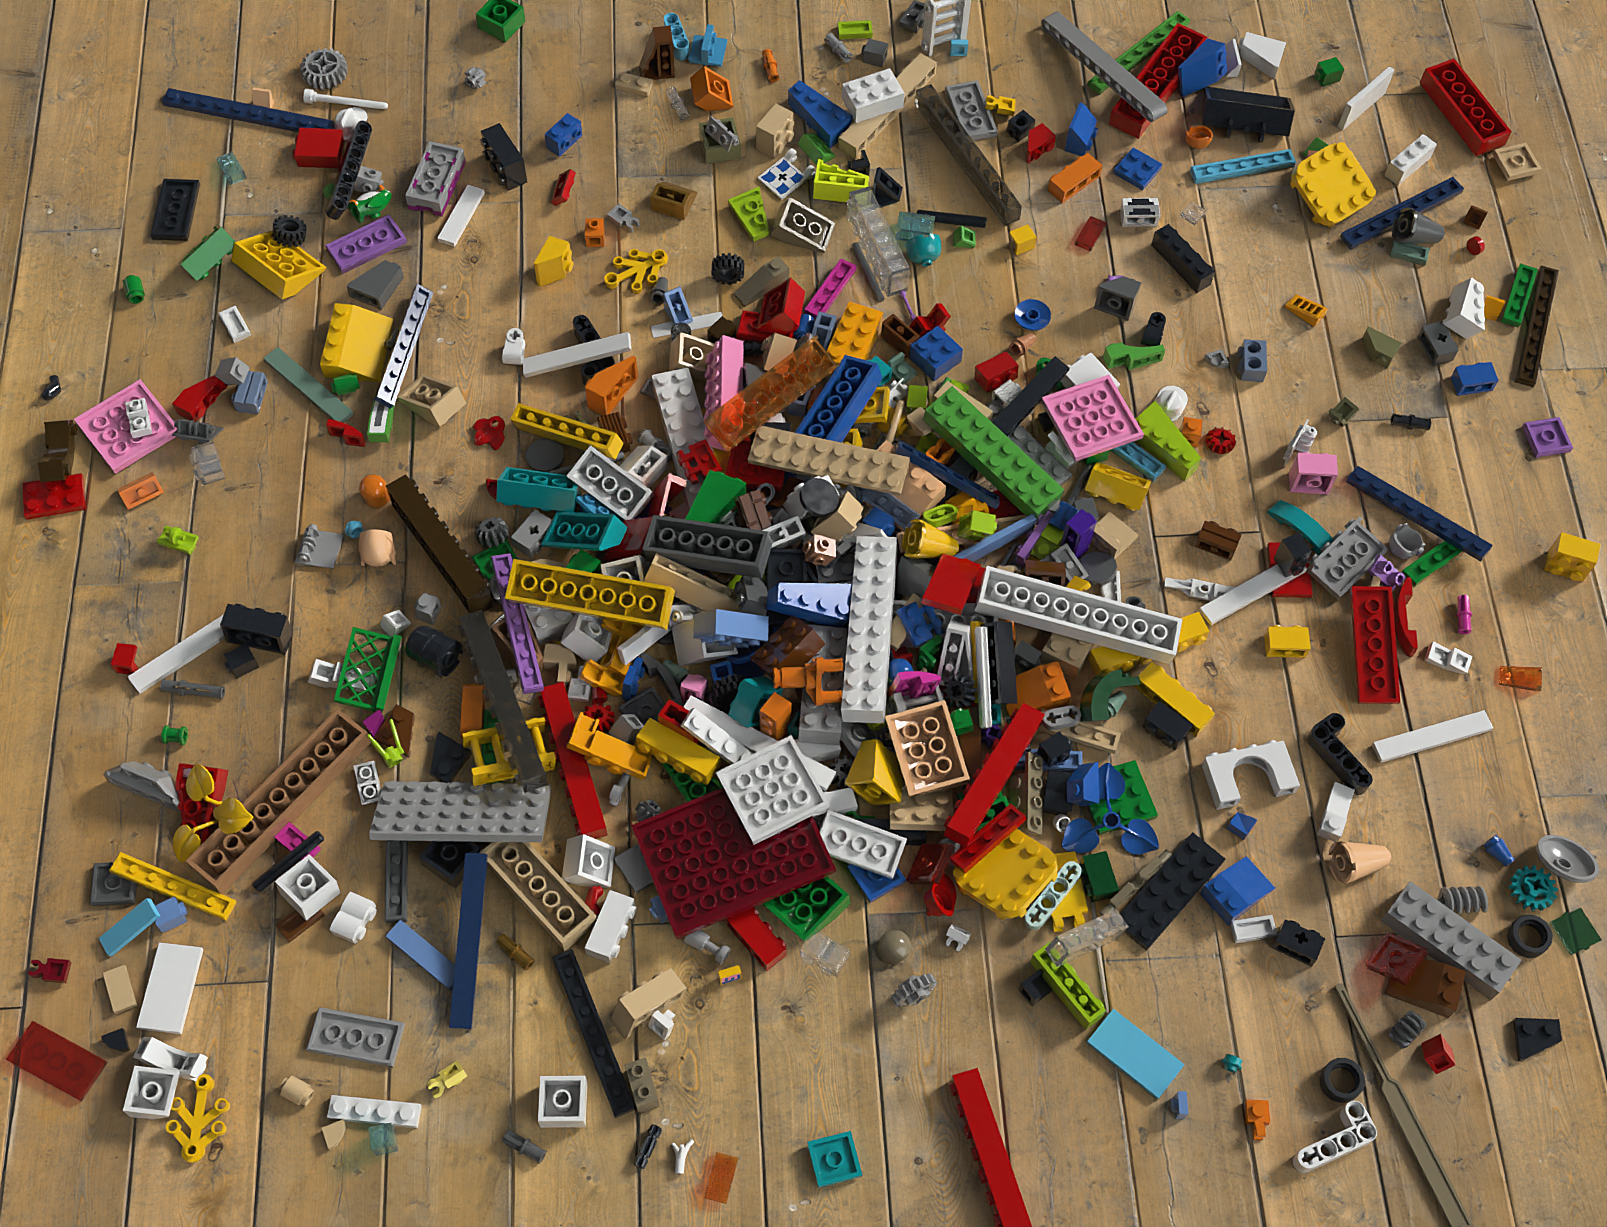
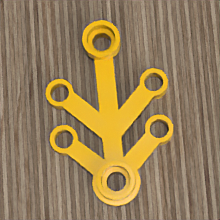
M631 249L629 251L630 260L623 259L621 256L613 259L615 268L621 269L625 266L630 267V269L618 275L614 272L607 273L604 276L605 286L609 289H615L619 282L637 274L635 281L631 284V289L634 294H640L643 290L642 281L646 269L652 267L651 274L647 276V283L650 286H654L658 280L660 267L668 262V255L661 249H656L652 253ZM639 258H641V259H645L646 261H644V262H639V261H637V260H639Z
M201 1074L196 1082H194L197 1090L194 1116L185 1107V1102L180 1097L173 1098L171 1109L177 1112L191 1128L190 1139L183 1133L181 1124L177 1120H170L166 1124V1131L174 1135L183 1146L181 1155L189 1163L201 1160L205 1154V1147L218 1136H222L227 1129L222 1121H215L211 1126V1131L200 1139L201 1130L221 1113H226L230 1108V1103L225 1098H219L216 1100L214 1108L204 1115L207 1093L211 1092L214 1088V1080L207 1074ZM206 1079L207 1083L204 1086H200V1081ZM180 1101V1106L174 1108V1103ZM225 1102L226 1106L223 1109H219V1104ZM177 1124V1128L174 1131H170L171 1125ZM218 1125H222V1130L216 1132L215 1128ZM192 1147H196V1152L189 1154V1150Z

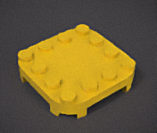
M1343 142L1326 146L1303 160L1292 170V181L1290 182L1292 189L1296 187L1315 216L1312 220L1316 224L1320 223L1329 228L1364 208L1372 201L1376 194L1370 179L1353 153Z
M1016 829L966 874L956 867L953 875L959 892L963 896L967 894L996 913L997 918L1004 921L1005 918L1017 916L1022 918L1027 914L1026 908L1050 881L1055 882L1058 877V866L1056 857L1050 849Z

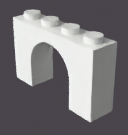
M798 739L794 740L803 755L817 762L836 757L839 758L840 745L798 742ZM845 788L823 792L830 807L813 815V818H825L827 810L847 816L846 813L849 811L856 812L858 805L853 790Z
M1272 740L1260 746L1253 744L1241 750L1234 748L1222 754L1211 753L1205 757L1202 763V768L1217 810L1237 806L1241 797L1233 777V769L1242 764H1253L1263 769L1270 780L1275 797L1294 794L1300 786L1284 741L1276 742V740Z

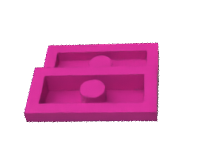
M921 671L899 672L888 694L892 696L895 693L901 692L902 697L909 695L910 699L930 695L936 690L941 677Z

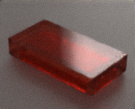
M1090 216L1076 239L1075 245L1092 251L1107 222Z

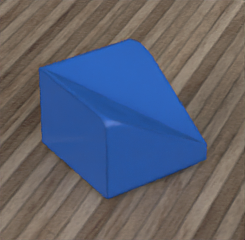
M1237 812L1226 829L1242 840H1245L1256 824L1257 819Z

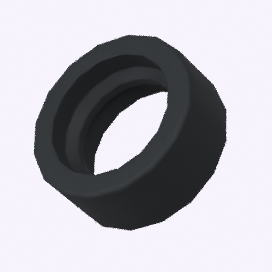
M1531 914L1517 918L1509 927L1507 938L1509 945L1517 954L1526 958H1536L1551 946L1553 934L1545 920ZM1523 925L1534 927L1542 938L1540 946L1532 948L1525 945L1519 938L1518 929Z
M1348 1058L1331 1060L1322 1069L1319 1077L1323 1093L1330 1100L1338 1103H1348L1354 1100L1363 1091L1365 1086V1075L1361 1067ZM1336 1068L1348 1070L1355 1079L1353 1090L1348 1093L1337 1091L1330 1083V1073Z

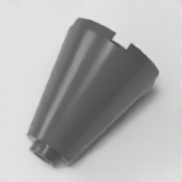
M1413 208L1402 209L1399 212L1401 214L1399 218L1394 219L1392 237L1396 238L1397 243H1439L1444 238L1445 231L1442 225Z

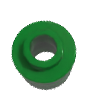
M129 275L123 279L122 284L129 302L133 304L142 302L145 293L141 278Z
M356 374L334 377V382H331L333 393H337L338 396L353 393L360 389Z

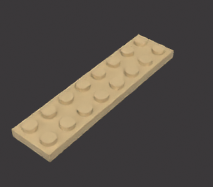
M760 425L757 427L748 457V463L810 477L820 476L822 478L828 475L833 482L898 496L901 495L910 462V457Z

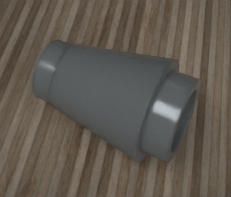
M665 277L658 278L650 292L651 300L656 304L664 303L663 293L668 291V280Z

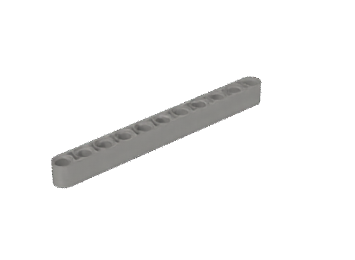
M1056 11L1042 19V26L1051 37L1149 122H1153L1167 114V106L1158 96L1060 12Z

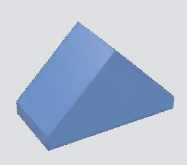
M680 286L663 293L664 310L676 328L693 321Z

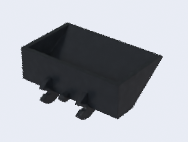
M1208 86L1204 88L1202 125L1226 128L1225 138H1230L1231 129L1243 130L1244 132H1259V143H1263L1264 133L1289 137L1295 113L1291 98Z

